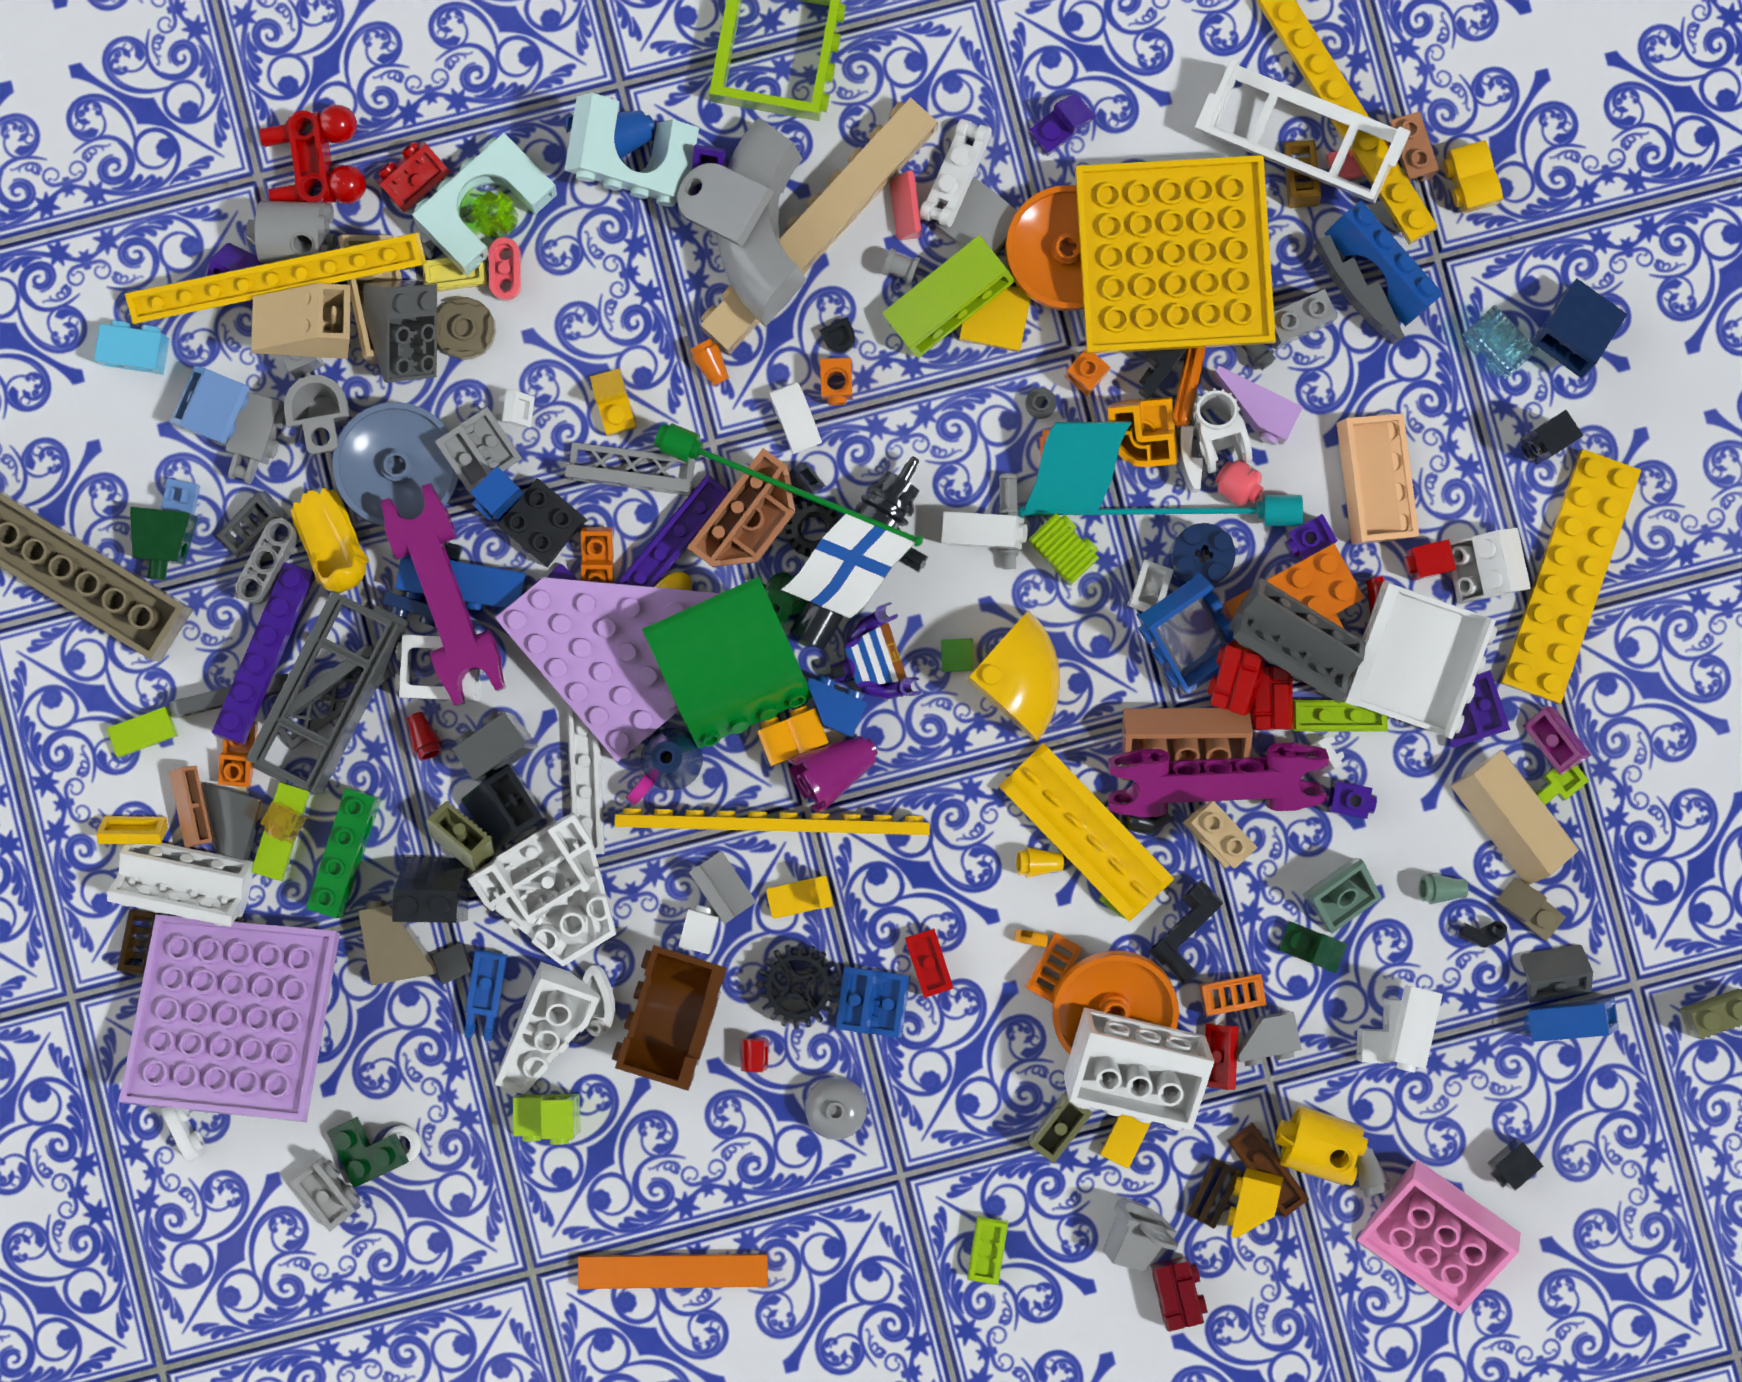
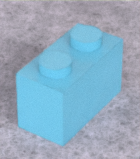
M112 320L111 325L100 324L94 361L102 366L164 375L170 338L160 333L161 329L158 327L142 325L141 330L130 328L129 323Z

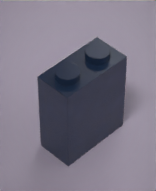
M1576 278L1561 294L1531 343L1582 379L1597 364L1627 314Z

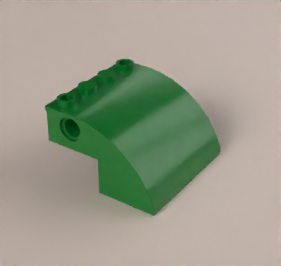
M759 576L642 629L698 749L704 746H713L726 736L733 733H742L749 726L762 720H771L779 712L790 707H799L806 700L812 698L797 659Z

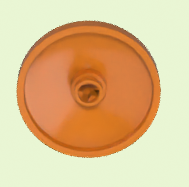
M1074 185L1047 188L1029 198L1013 217L1005 244L1008 269L1021 291L1038 304L1061 311L1084 309L1076 186Z
M1105 951L1081 960L1063 976L1057 986L1052 1002V1020L1055 1033L1060 1044L1069 1055L1084 1007L1174 1029L1177 1028L1179 1019L1178 999L1169 977L1152 960L1129 951Z

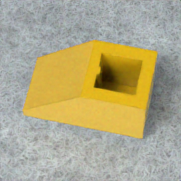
M1246 1168L1244 1178L1237 1176L1233 1195L1239 1196L1237 1208L1230 1207L1227 1225L1233 1226L1230 1237L1238 1238L1275 1216L1283 1177Z

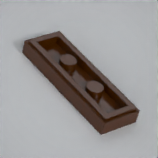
M1250 1122L1226 1140L1246 1168L1283 1177L1276 1208L1283 1218L1309 1200L1287 1168L1281 1165L1279 1157L1253 1122Z

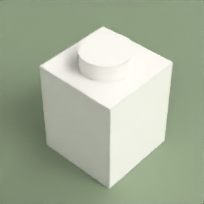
M697 905L696 910L688 909L679 947L706 954L711 953L720 920L719 916L714 915L715 910L713 908Z

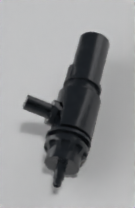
M912 456L904 465L899 475L885 470L879 481L869 485L867 492L870 496L862 495V502L857 504L854 511L899 530L901 529L899 526H907L909 522L904 517L905 515L908 517L913 515V502L920 492L919 489L909 483L919 464V459ZM911 547L899 562L919 573L926 565L925 562L928 556ZM807 601L789 632L820 651H824L844 616Z

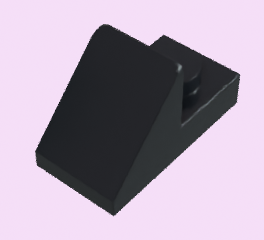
M1187 349L1138 351L1137 354L1156 368L1154 371L1149 367L1139 380V383L1143 386L1138 394L1145 399H1149Z

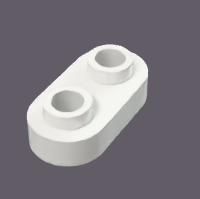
M161 1108L164 1120L184 1158L190 1162L202 1156V1148L205 1147V1142L199 1131L193 1130L189 1119H191L189 1110Z

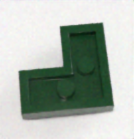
M358 1116L327 1131L353 1188L409 1162L396 1133L371 1145Z

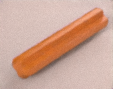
M1188 348L1186 351L1172 415V421L1176 426L1186 427L1190 424L1205 348Z

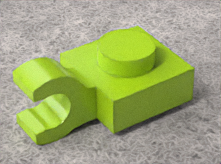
M1577 765L1562 775L1553 767L1542 776L1548 784L1535 793L1544 805L1557 795L1564 801L1588 783L1589 780Z

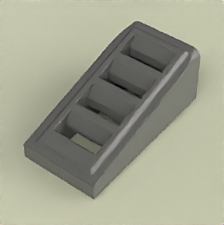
M266 491L258 492L216 536L239 558L259 540L269 521L282 518L286 512ZM259 506H261L269 516H267ZM251 513L260 520V525L251 518ZM241 522H244L253 532L251 535L240 525ZM233 530L244 540L242 544L231 534Z

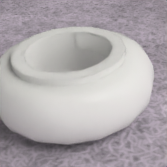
M400 1125L393 1127L386 1133L384 1138L395 1133L397 1137L405 1136L408 1138L411 1146L409 1152L405 1154L409 1160L408 1163L412 1162L417 1158L421 1150L420 1136L409 1126Z

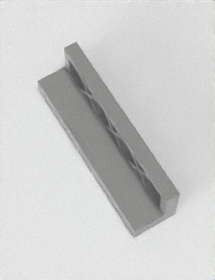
M572 442L570 462L566 464L565 477L571 481L689 496L692 492L696 460L692 459L690 463H685L666 454ZM578 451L592 452L598 462L592 467L577 465ZM597 453H602V454H607V455L601 459V458L598 456ZM614 455L622 456L629 466L622 471L608 469L605 462ZM628 457H633V458H638V459H637L636 461H634L633 463H631V461L628 459ZM645 459L653 460L660 470L653 475L639 473L635 467ZM658 461L669 463L662 467ZM675 463L688 465L686 479L672 478L666 470Z

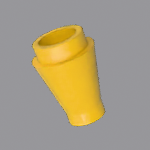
M1029 847L1017 851L1016 869L1018 875H1025L1026 878L1063 871L1064 858L1062 853H1053Z

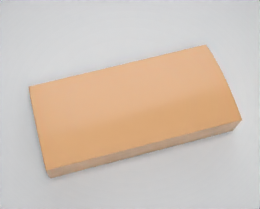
M1404 413L1346 418L1336 422L1352 545L1419 537Z

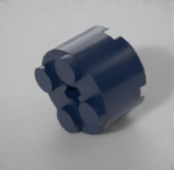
M1210 523L1191 525L1183 530L1173 541L1169 550V565L1182 584L1193 579L1195 574L1199 572L1212 585H1215L1223 580L1233 568L1236 557L1233 539L1225 530L1217 525ZM1201 549L1205 550V555L1209 556V559H1206L1203 563H1200V557L1195 556V553H1198Z

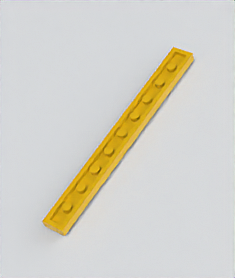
M1255 0L1314 95L1369 118L1296 0ZM1330 119L1344 140L1349 126ZM1359 130L1350 151L1372 186L1389 148L1384 140ZM1397 162L1395 167L1391 166L1378 197L1410 245L1435 231L1438 226Z
M419 232L132 291L125 293L132 323L137 324L253 300V296L316 283L331 284L426 264V259Z
M623 808V815L615 814V827L930 835V823L923 822V816H905V822H892V815H873V821H861V814H842V820H829L830 814L811 813V819H798V813L779 812V819L767 818V812H748V818H736V811H717V817H704V810H685V816H673V810L654 809V815H641L642 809Z

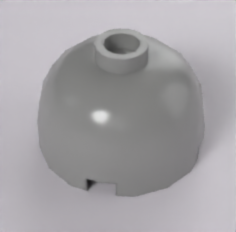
M839 1076L829 1077L820 1080L811 1088L805 1101V1115L809 1126L818 1135L830 1140H842L853 1136L862 1127L867 1116V1101L863 1090L854 1081Z

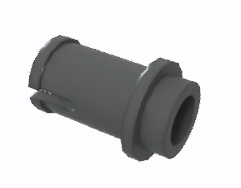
M1264 344L1240 345L1255 362L1254 367H1259L1262 371L1276 360V357L1273 355L1274 350L1269 351Z

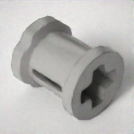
M891 248L882 274L886 276L889 273L903 278L907 284L911 285L920 258L915 257L912 259L896 253V249Z

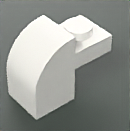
M1384 998L1383 1030L1358 1028L1356 1060L1366 1063L1393 1062L1388 1057L1401 1000Z

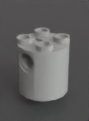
M261 201L256 209L255 220L249 219L247 222V242L249 245L256 246L257 257L261 264L336 249L335 234H330V223H333L334 219L333 205L325 204L324 202Z

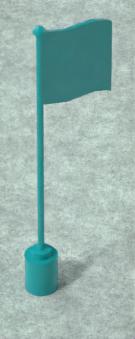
M1131 421L1055 422L1044 443L1036 482L1025 507L1022 506L1018 509V516L1021 518L1032 515H1054L1055 513L1058 515L1256 514L1257 520H1262L1263 526H1301L1303 521L1302 495H1263L1262 501H1257L1256 507L1099 509L1111 484L1119 447L1127 429L1131 425Z

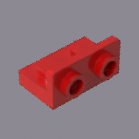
M415 141L410 143L401 152L403 157L395 164L392 161L389 162L378 172L380 177L376 182L404 213L450 173V170L423 141H420L418 144Z

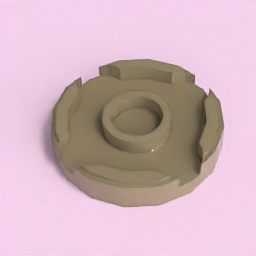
M469 297L455 298L437 312V343L449 356L460 360L475 359L485 354L493 344L496 335L495 320L490 310L479 300Z

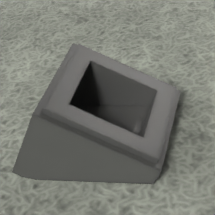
M461 942L432 955L442 985L472 972V965Z

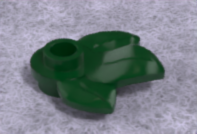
M788 572L777 573L769 579L767 585L763 584L774 610L779 611L776 614L781 626L788 621L789 617L799 615L807 602L805 599L781 590L793 579Z

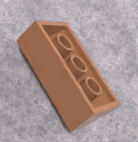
M1222 708L1123 709L1122 753L1138 749H1161L1168 752L1170 755L1169 761L1250 758L1253 737L1250 712L1245 716Z

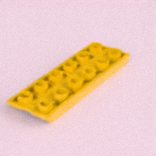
M1044 743L998 786L1128 922L1137 916L1174 880L1171 874Z

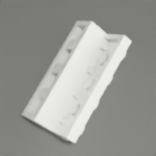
M161 843V845L125 844L119 853V874L107 891V901L123 906L147 909L155 913H166L181 916L185 919H195L218 926L231 927L235 919L242 918L246 908L252 881L251 870L253 861L240 860Z

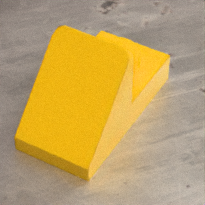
M620 368L590 376L595 402L598 405L607 437L636 429L637 426Z

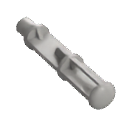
M1003 473L999 476L1000 515L1018 516L1017 475ZM1000 550L1004 569H1016V556H1018L1019 550Z

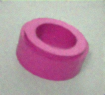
M645 774L625 798L633 805H636L654 785L653 781Z

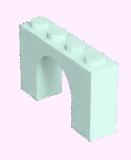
M593 92L577 96L565 171L576 174V179L585 182L600 181L603 182L604 188L611 190L626 189L630 191V195L643 199L652 197L656 199V203L659 205L673 207L678 202V190L683 179L692 171L694 145L697 144L699 127L674 119L657 123L651 159L642 172H636L628 168L621 161L615 148L614 133L620 101Z
M505 133L498 138H491L484 145L482 153L475 159L471 157L466 160L460 167V172L452 179H445L438 186V192L430 199L425 198L419 202L414 209L415 213L412 214L417 227L466 277L484 262L489 254L487 246L460 218L461 204L469 192L482 185H500L510 190L534 215L557 196L556 185Z

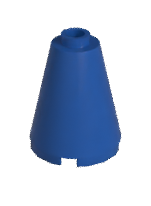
M642 110L624 111L617 114L614 143L620 159L652 140V133H655L654 122L651 116L645 115ZM574 115L568 116L565 119L566 133L571 132Z

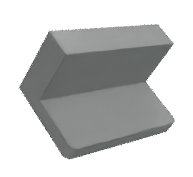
M718 852L689 872L724 924L756 902L723 852Z

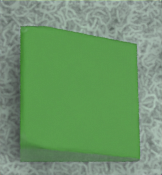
M973 639L941 640L942 672L973 671Z

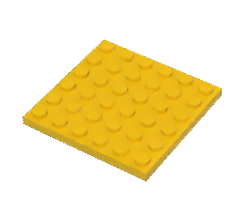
M1264 155L1080 165L1075 167L1086 354L1274 344L1276 342Z

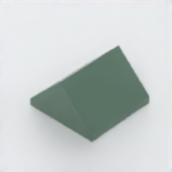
M1352 858L1302 894L1331 934L1382 898L1364 861L1359 858Z

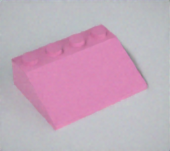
M1416 1159L1398 1179L1358 1236L1357 1241L1461 1314L1519 1253L1521 1233Z

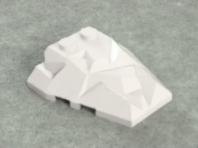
M575 813L564 816L557 821L553 820L498 853L493 857L492 861L479 868L467 879L487 908L492 912L496 910L509 921L508 924L515 930L519 928L533 939V944L561 966H565L616 935V928L592 838Z

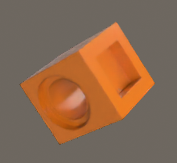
M1085 349L1067 369L1064 377L1088 397L1108 374L1111 367L1096 354H1086Z
M851 358L820 359L822 401H828V405L832 406L846 405V400H853ZM835 375L841 376L845 380V385L838 390L830 388L827 384L828 380Z

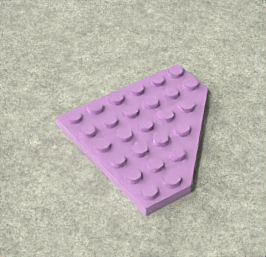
M543 577L495 617V619L618 762L679 711L642 629L721 593Z

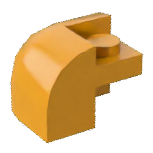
M1172 397L1142 400V398L1131 399L1108 406L1109 422L1131 421V425L1127 429L1119 447L1118 455L1123 460L1137 467L1177 464V431L1172 421L1174 411Z

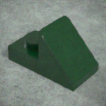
M1288 921L1277 950L1336 973L1347 944L1323 933Z

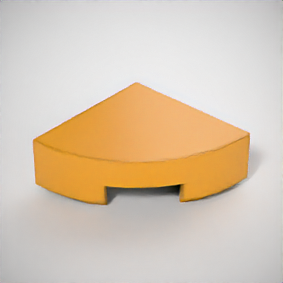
M1017 929L1015 930L1014 941L1047 947L1048 936L1045 933Z

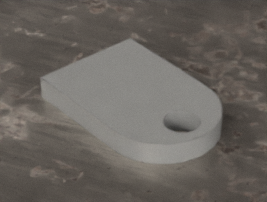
M707 163L694 168L686 175L679 187L677 201L682 214L692 223L743 247L774 192L769 187L722 165ZM702 183L701 191L691 196L692 188L696 184Z

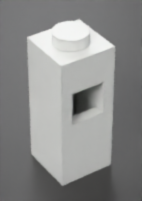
M944 512L941 543L953 546L1022 550V542L1025 543L1027 540L1028 529L1027 524H1024V518L1019 516Z
M1404 986L1388 1059L1397 1062L1396 1068L1414 1073L1416 1067L1426 1069L1443 994L1413 986Z

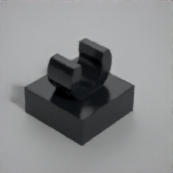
M807 462L789 471L791 486L815 495L826 486ZM797 495L793 500L797 503L806 498Z

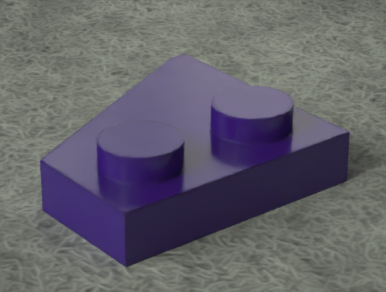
M1491 670L1476 674L1473 686H1475L1474 696L1469 704L1466 703L1462 712L1464 716L1463 726L1460 732L1454 733L1453 739H1450L1451 748L1510 730Z

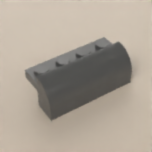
M1262 578L1258 580L1242 600L1230 623L1229 629L1234 631L1233 638L1241 646L1252 649L1263 656L1270 664L1278 665L1289 672L1296 680L1304 681L1317 689L1324 697H1330L1338 703L1347 695L1349 676L1364 661L1366 642Z

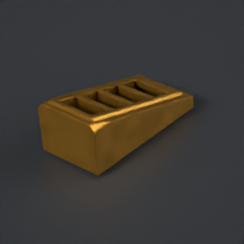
M1315 140L1284 142L1285 155L1292 157L1293 154L1309 153V157L1295 159L1318 168ZM1285 167L1288 207L1318 206L1321 199L1320 181ZM1298 179H1311L1310 182L1295 183V180Z

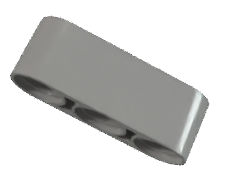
M277 518L269 521L264 528L235 586L238 597L243 601L256 605L262 604L269 598L284 562L287 563L299 539V534L292 523ZM286 526L288 536L285 540L278 542L275 537L278 528ZM272 554L274 563L271 568L264 570L261 566V560L265 555ZM257 581L259 592L256 596L249 597L247 586L251 582Z

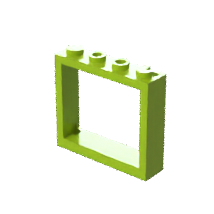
M726 0L709 91L711 102L820 121L821 112H827L830 94L825 93L827 82H833L835 64L831 63L832 52L838 53L841 34H837L836 30L838 22L844 23L846 4H842V0H797L829 6L811 103L726 87L742 0Z

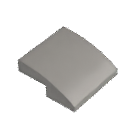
M974 177L952 226L949 228L939 224V221L935 225L939 231L958 243L961 248L965 247L978 235H981L993 252L997 254L1006 243L1008 229L1017 210Z
M488 406L435 441L469 493L496 466L505 471L522 459Z

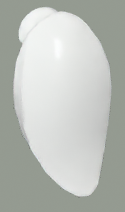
M592 965L586 970L582 982L599 994L600 1000L586 1030L592 1036L601 1037L610 1030L614 1021L615 999L604 970L599 965Z

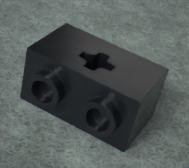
M1564 410L1520 438L1523 444L1521 449L1527 459L1530 461L1534 460L1537 465L1584 435L1568 411Z

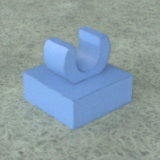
M167 478L161 509L195 515L200 485Z

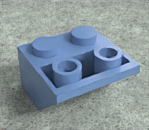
M194 366L170 423L203 438L225 444L227 439H230L235 432V420L239 411L243 410L248 402L249 395L247 393L250 387L209 369Z

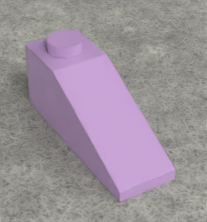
M1218 366L1212 377L1221 389H1224V392L1232 393L1231 396L1237 399V406L1240 407L1239 412L1251 428L1260 434L1259 438L1271 445L1283 444L1288 439L1303 406Z

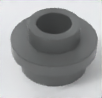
M1046 388L1033 389L1027 395L1025 401L1026 410L1032 417L1037 419H1045L1051 416L1057 404L1055 395ZM1037 398H1044L1047 401V406L1039 408L1036 406L1035 400Z

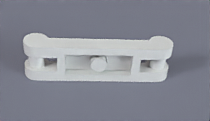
M961 119L958 122L956 135L930 194L921 206V219L926 221L934 219L939 221V224L948 228L952 226L990 140V127L984 125L977 127L972 125L971 121ZM968 137L975 139L973 146L966 144ZM939 203L946 204V207L943 209L938 208Z

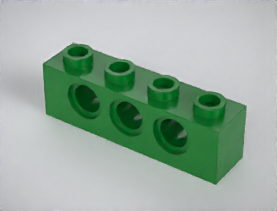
M345 788L306 909L333 918L344 917L382 800L381 797L356 789Z

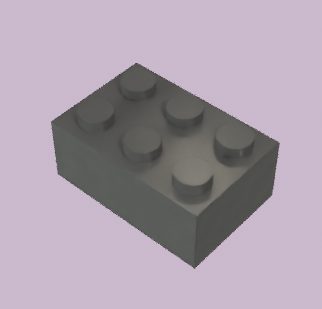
M496 711L482 721L484 726L474 732L469 730L456 739L458 745L452 748V750L472 779L483 782L506 766L513 765L537 748L538 745L516 715Z

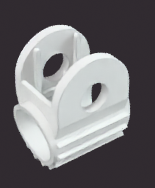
M1214 388L1210 392L1206 390L1203 396L1198 397L1191 416L1190 426H1194L1193 436L1197 438V448L1200 457L1203 458V465L1208 474L1216 472V461H1218L1216 452L1227 448L1235 447L1238 459L1244 463L1252 461L1250 439L1244 420L1239 415L1240 407L1237 406V399L1231 396L1232 393L1224 392V389L1219 391ZM1206 409H1218L1227 416L1229 422L1222 425H1212L1206 422L1200 413Z

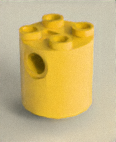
M1299 1105L1295 1109L1290 1122L1283 1119L1280 1121L1275 1135V1144L1282 1146L1280 1157L1282 1166L1342 1186L1345 1184L1352 1186L1357 1176L1355 1164L1358 1155H1364L1368 1138L1363 1137L1364 1129L1359 1124Z

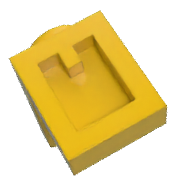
M827 875L780 885L766 890L773 919L834 906Z

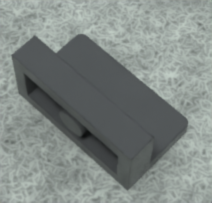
M1582 945L1526 953L1520 957L1527 976L1526 995L1529 1003L1591 993L1593 970Z

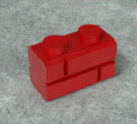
M1231 641L1226 647L1222 646L1216 660V664L1220 665L1218 677L1213 676L1208 687V694L1212 695L1210 704L1245 716L1251 712L1266 662L1265 658L1252 649L1244 648L1238 641Z
M1279 666L1264 667L1250 712L1251 724H1254L1255 731L1294 730L1293 676Z

